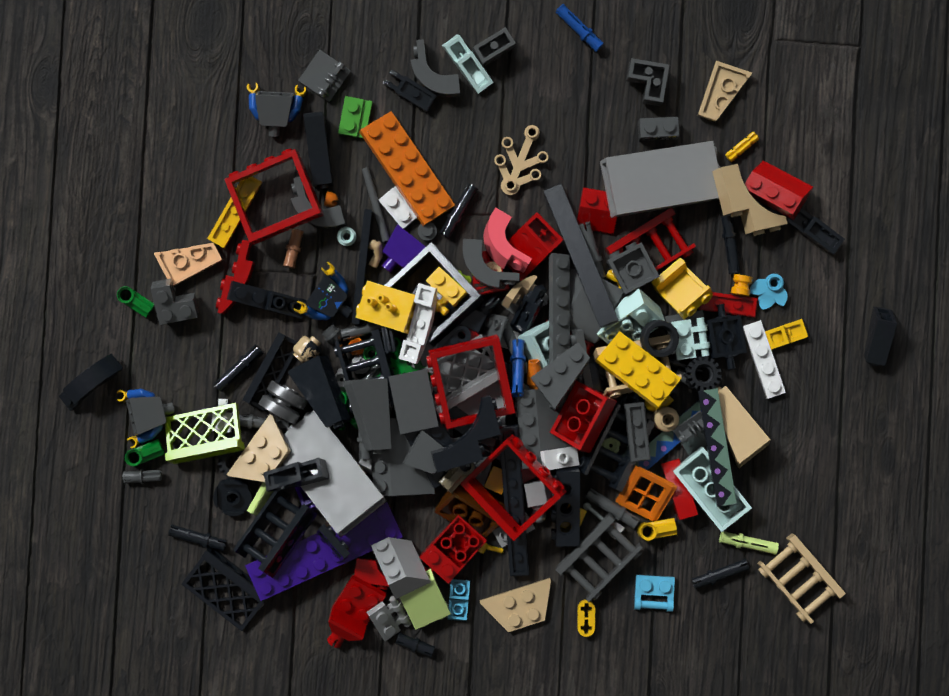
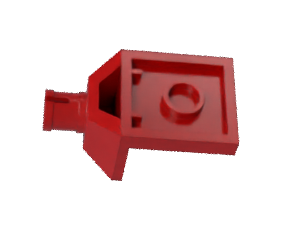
M352 575L332 605L328 620L332 633L327 638V642L332 646L336 641L334 647L340 648L344 639L347 641L362 640L366 625L370 621L366 612L382 602L386 597V593Z

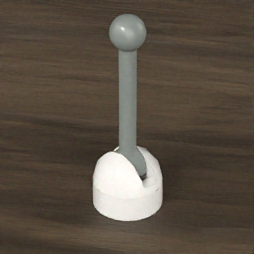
M584 503L583 508L585 510H589L600 520L603 519L599 513L591 508L590 503ZM613 522L615 524L614 527L621 533L624 527L619 523Z

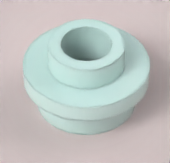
M343 227L338 231L337 239L341 245L350 246L356 241V233L350 227ZM344 234H350V239L344 240Z

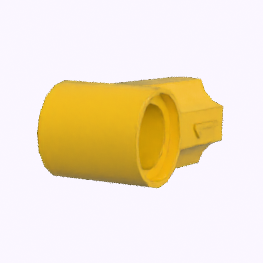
M674 518L644 522L638 526L637 533L640 538L650 541L655 538L677 535V526ZM646 526H649L651 528V534L645 537L643 535V529Z

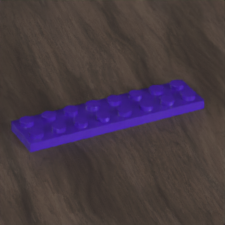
M386 502L343 537L336 533L335 537L339 541H344L349 547L348 551L350 554L343 562L338 556L335 557L331 548L326 543L324 544L320 540L321 537L316 533L297 543L273 578L258 569L261 565V562L258 560L245 565L260 601L373 551L371 545L385 538H402L403 536L388 503Z

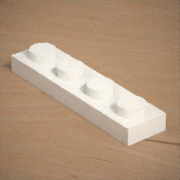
M761 320L743 326V332L766 399L786 393Z

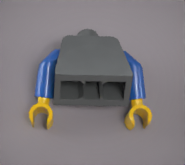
M257 83L254 90H251L250 84L247 85V90L250 93L249 110L254 118L259 121L260 125L269 126V136H280V127H286L299 114L303 102L302 97L306 95V87H304L303 92L299 93L297 91L298 85H296L294 96V93L260 91Z
M144 389L117 391V393L124 394L122 399L117 400L126 402L134 436L127 439V441L130 439L135 441V445L130 448H135L140 443L142 444L154 439L162 430V424L166 423L165 415L174 414L172 402L162 404L161 398L156 397L150 391Z

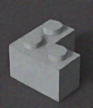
M541 480L523 484L527 506L532 507L533 510H538L551 498V491Z

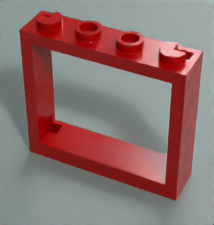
M286 149L281 152L282 155L267 157L263 163L258 165L256 163L246 167L247 170L232 172L228 178L224 179L248 241L253 245L324 216L300 154L296 149ZM293 159L312 208L253 233L234 184Z
M497 334L428 350L429 356L426 357L428 368L432 367L433 375L430 376L433 387L436 386L438 393L434 394L437 406H441L442 412L439 413L441 424H445L446 429L471 424L476 419L477 414L450 419L437 358L491 346L503 398L504 407L495 410L496 417L515 413L500 339Z
M513 434L460 483L513 541L567 492L563 484L559 480H555L551 475L550 470L546 466H542L538 462L536 455L528 451L523 446L521 439ZM508 446L554 494L521 526L475 478Z

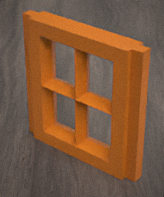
M635 465L623 491L619 493L615 502L651 521H657L677 486ZM641 477L651 481L646 491L636 487ZM654 483L664 487L659 497L649 493ZM634 490L643 494L638 505L628 500ZM646 497L656 501L651 511L641 507Z

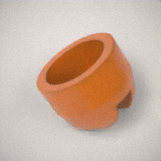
M327 191L324 206H336L337 195Z

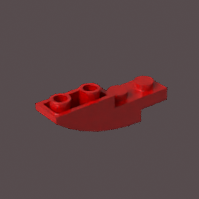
M242 239V243H238L236 254L239 256L237 262H234L232 267L234 277L226 275V278L221 281L220 290H222L221 298L218 297L216 309H218L220 314L224 315L236 303L227 300L231 281L248 285L253 273L255 263L248 260L252 244L247 240Z

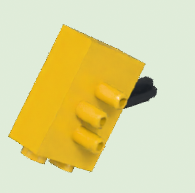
M367 281L362 289L363 296L356 308L355 318L380 325L386 354L395 353L397 349L393 330L406 334L409 333L416 306L414 302L415 295Z

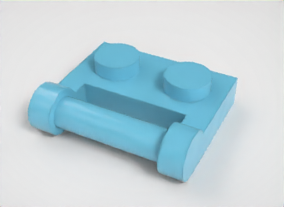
M636 574L634 610L647 608L673 612L675 577ZM641 595L667 596V602L641 600Z

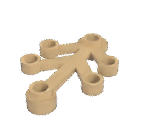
M530 125L525 129L524 136L526 139L518 158L512 146L513 140L510 137L502 139V147L506 149L513 166L511 175L505 165V156L499 154L494 159V163L499 167L503 177L501 189L507 195H514L519 191L521 185L530 181H538L541 178V172L538 169H533L530 174L518 178L520 171L539 163H546L548 160V154L545 151H541L537 156L525 160L532 142L537 140L540 134L538 127ZM529 130H535L536 134L534 136L529 135ZM509 140L511 145L505 146L504 141ZM541 154L546 156L544 161L539 159ZM501 157L503 158L504 162L502 164H498L496 159ZM538 172L539 177L533 178L532 173ZM508 182H512L514 184V187L512 189H509L507 187Z

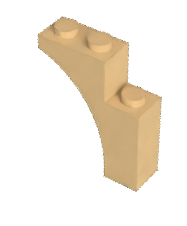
M738 164L721 167L712 171L723 216L731 214V217H737L741 215L745 234L753 233L754 236L764 234L766 229L774 232L781 230L782 225L788 224L786 216L768 211L751 196L742 180Z

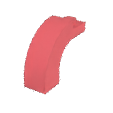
M495 207L484 229L483 239L485 248L491 259L504 269L506 264H509L513 269L524 273L532 258L509 244L505 236V229L512 217Z

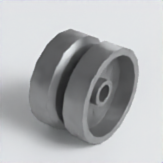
M271 380L267 390L276 398L263 395L258 404L284 420L296 424L300 415L291 407L294 406L300 410L304 409L308 401L288 386Z

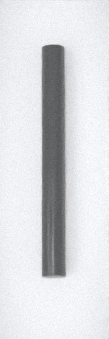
M369 167L362 169L382 242H387L389 240L388 231Z

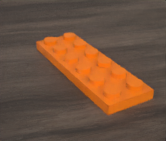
M392 111L359 131L422 226L430 223L455 206Z

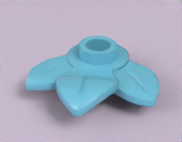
M770 274L766 279H758L750 287L751 294L759 295L758 303L762 310L771 307L775 302L780 306H784L787 301V292L783 288L784 280L778 274ZM771 280H776V287L771 286Z

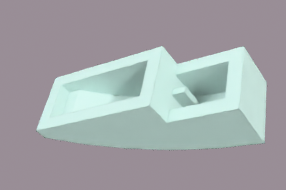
M455 35L442 45L454 64L478 94L494 83L460 35Z

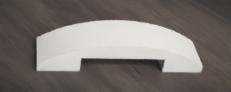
M418 283L414 298L416 306L407 340H403L399 359L418 364L427 344L437 303V288Z

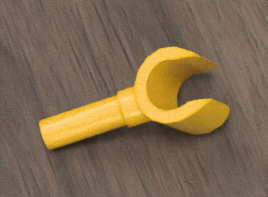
M487 543L478 550L482 554H484L486 549L499 553L503 552V548L494 547Z

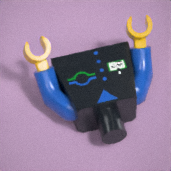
M327 262L330 265L328 270H324L321 267V270L326 275L306 303L297 301L301 304V309L297 310L294 308V311L314 320L334 319L338 313L348 318L353 312V308L346 304L349 298L347 295L349 291L344 277L335 270L330 262Z

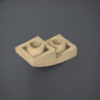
M530 276L515 285L506 295L502 305L508 309L512 303L516 304L520 297L523 299L525 294H528L531 290L533 291L534 287L537 286L534 284L537 276Z

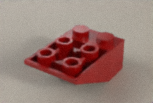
M536 212L508 240L513 248L532 258L528 267L522 273L513 269L509 264H506V266L513 273H520L519 279L522 281L564 239Z
M458 514L420 554V559L449 584L487 540Z

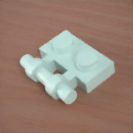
M704 317L696 318L697 326H692L691 319L671 322L679 334V343L675 350L676 360L696 358L695 350L701 349L702 356H709L708 348H710V342H707L706 331L708 329L707 325H705ZM693 332H698L700 343L694 344Z

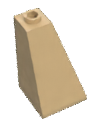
M726 386L723 388L718 387L726 441L736 466L740 468L766 448L770 443V439Z

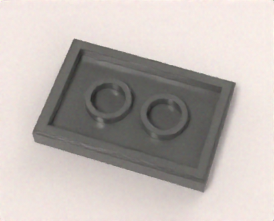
M427 369L388 376L400 434L438 427Z

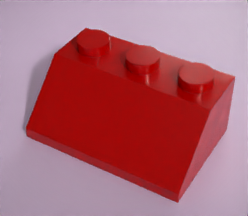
M764 160L751 172L745 182L747 190L755 200L792 220L796 218L814 188Z
M576 381L550 433L578 450L590 453L617 401Z

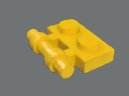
M440 267L426 280L431 287L437 288V292L442 296L440 300L437 299L435 311L440 312L444 316L449 312V309L445 307L448 303L455 307L468 294Z

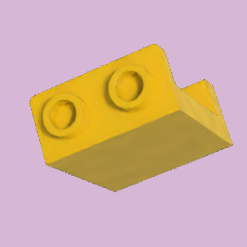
M681 257L659 275L660 277L651 282L654 290L684 320L695 314L697 308L709 302L713 296L711 288L708 285L706 286L687 268L685 261Z

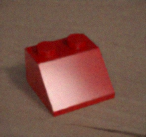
M583 187L577 216L578 225L583 223L587 230L585 222L590 221L592 231L613 234L617 217L611 218L606 191Z

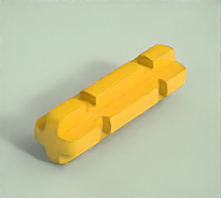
M751 132L747 138H744L734 146L733 150L731 149L725 154L726 158L730 162L734 161L738 155L740 156L751 147V144L759 140L758 135L755 132Z

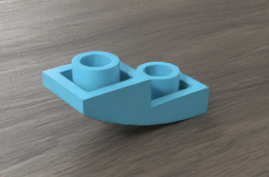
M451 580L449 610L451 614L448 615V620L467 621L470 581Z

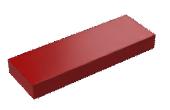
M712 292L713 296L710 301L698 308V310L718 313L717 305L725 304L726 314L755 317L758 298Z

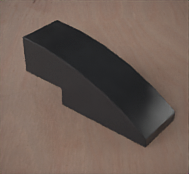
M321 458L303 463L295 462L263 472L268 492L304 486L329 479L326 460Z

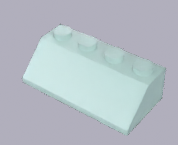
M702 446L673 470L721 532L752 509L735 486L737 504L716 506L708 452Z

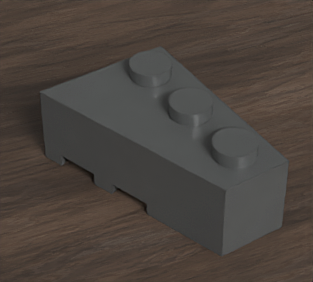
M578 342L531 377L532 382L554 411L557 410L573 384L589 364L590 357Z

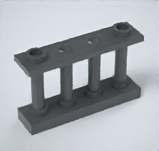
M610 512L580 542V546H576L555 568L560 575L563 572L569 573L589 592L586 596L588 602L591 599L595 601L602 594L600 590L632 558L636 560L643 552L641 550L643 548L641 542L634 546L614 527L615 517ZM604 531L609 532L629 551L622 560L601 541L600 535ZM590 545L596 546L616 565L609 574L587 554L588 551L586 549ZM577 558L579 560L582 559L603 579L596 587L590 584L574 568L573 562Z

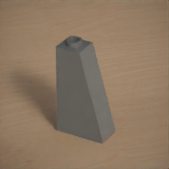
M387 379L344 381V387L365 450H373V454L385 453L384 449H391Z

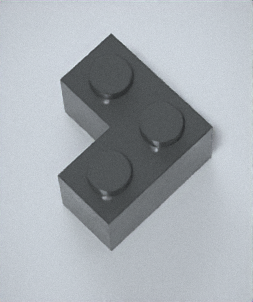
M631 58L627 82L645 84L642 103L656 106L663 104L669 64Z
M172 278L152 282L151 293L159 325L198 317L199 308L195 293L176 296Z

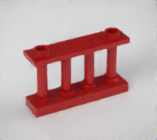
M671 207L606 247L605 250L608 255L618 250L622 253L624 246L635 241L639 244L641 240L639 237L646 233L647 236H650L665 260L655 267L658 271L680 256L686 258L694 253L692 249L696 246L694 243L690 246L686 245L672 222L675 212ZM661 223L667 227L681 250L672 257L656 233V226Z

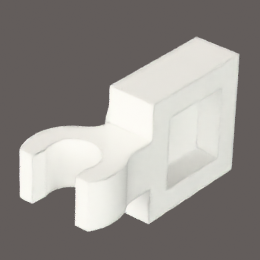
M220 398L218 406L228 405V399ZM226 411L222 417L229 421L232 413ZM212 413V423L217 417L214 413ZM220 419L214 428L221 432L227 423ZM230 426V428L228 429L227 432H231V430H232V427H231V426Z

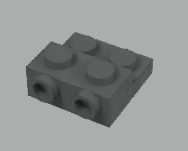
M635 241L626 246V251L620 253L618 250L610 254V259L606 261L625 295L660 277L642 242L637 244Z

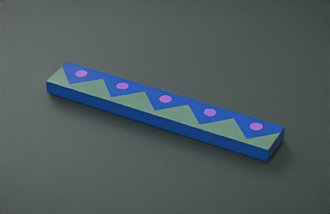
M699 400L679 416L678 426L700 411ZM673 430L669 432L662 431L649 442L651 460L638 461L635 465L648 470L680 443Z

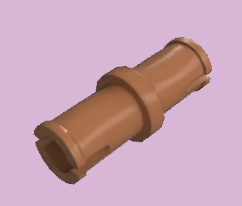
M292 229L289 245H286L287 253L283 264L284 267L295 269L297 256L301 251L300 244L304 231Z

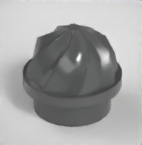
M331 325L322 333L325 337V342L331 345L335 344L336 341H341L342 335L339 327L336 328L334 325Z

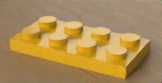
M620 331L595 361L656 409L660 407L682 379Z

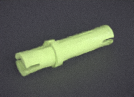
M723 531L719 537L720 543L734 545L739 549L744 547L775 555L778 552L779 543L743 536V533L733 534Z

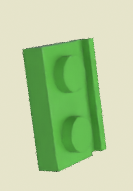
M345 96L338 134L363 138L359 131L369 125L373 102Z

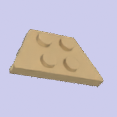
M270 414L227 473L228 476L265 482L263 472L279 468L291 450L275 421V416Z
M551 579L540 580L482 599L480 604L507 632L545 621Z

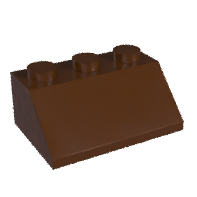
M460 484L452 493L448 490L445 492L434 511L450 522L459 514L484 538L499 526ZM497 500V502L505 509V505L499 500Z

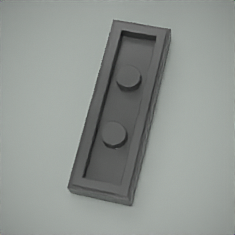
M644 402L624 404L630 462L651 460Z

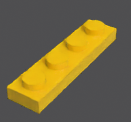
M253 176L240 181L236 187L245 213L262 185V182ZM232 198L228 201L207 238L224 249L241 221Z

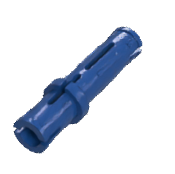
M562 4L555 13L580 36L582 41L589 44L595 52L603 46L604 42L593 33L591 28L585 26L565 4Z
M515 339L512 341L513 353L510 359L512 363L511 395L518 397L519 393V397H523L524 363L526 362V357L524 356L525 341L518 339L517 343Z

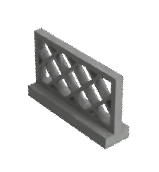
M480 334L472 340L483 338V336ZM489 346L483 348L482 354L472 352V350L463 352L468 354L465 364L455 362L457 354L444 356L437 360L439 366L443 362L451 363L449 374L440 372L442 376L448 377L446 385L443 387L448 410L498 381L496 366L489 370L481 368L484 358L492 359L495 364L493 353ZM470 355L481 357L479 367L468 365ZM454 364L464 367L462 377L451 375ZM427 366L423 368L427 369V372L433 373L432 367L428 368ZM467 368L478 370L474 379L465 378ZM450 378L461 380L459 388L455 390L448 388ZM430 384L431 391L433 392V389L436 388V386L433 387L432 384ZM433 398L435 410L439 415V413L442 412L441 406H437L436 401Z

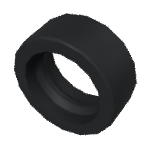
M653 320L643 327L640 334V343L642 348L650 355L666 357L676 350L679 343V334L671 323L663 320ZM657 327L665 328L670 334V342L662 350L652 348L649 343L650 332Z

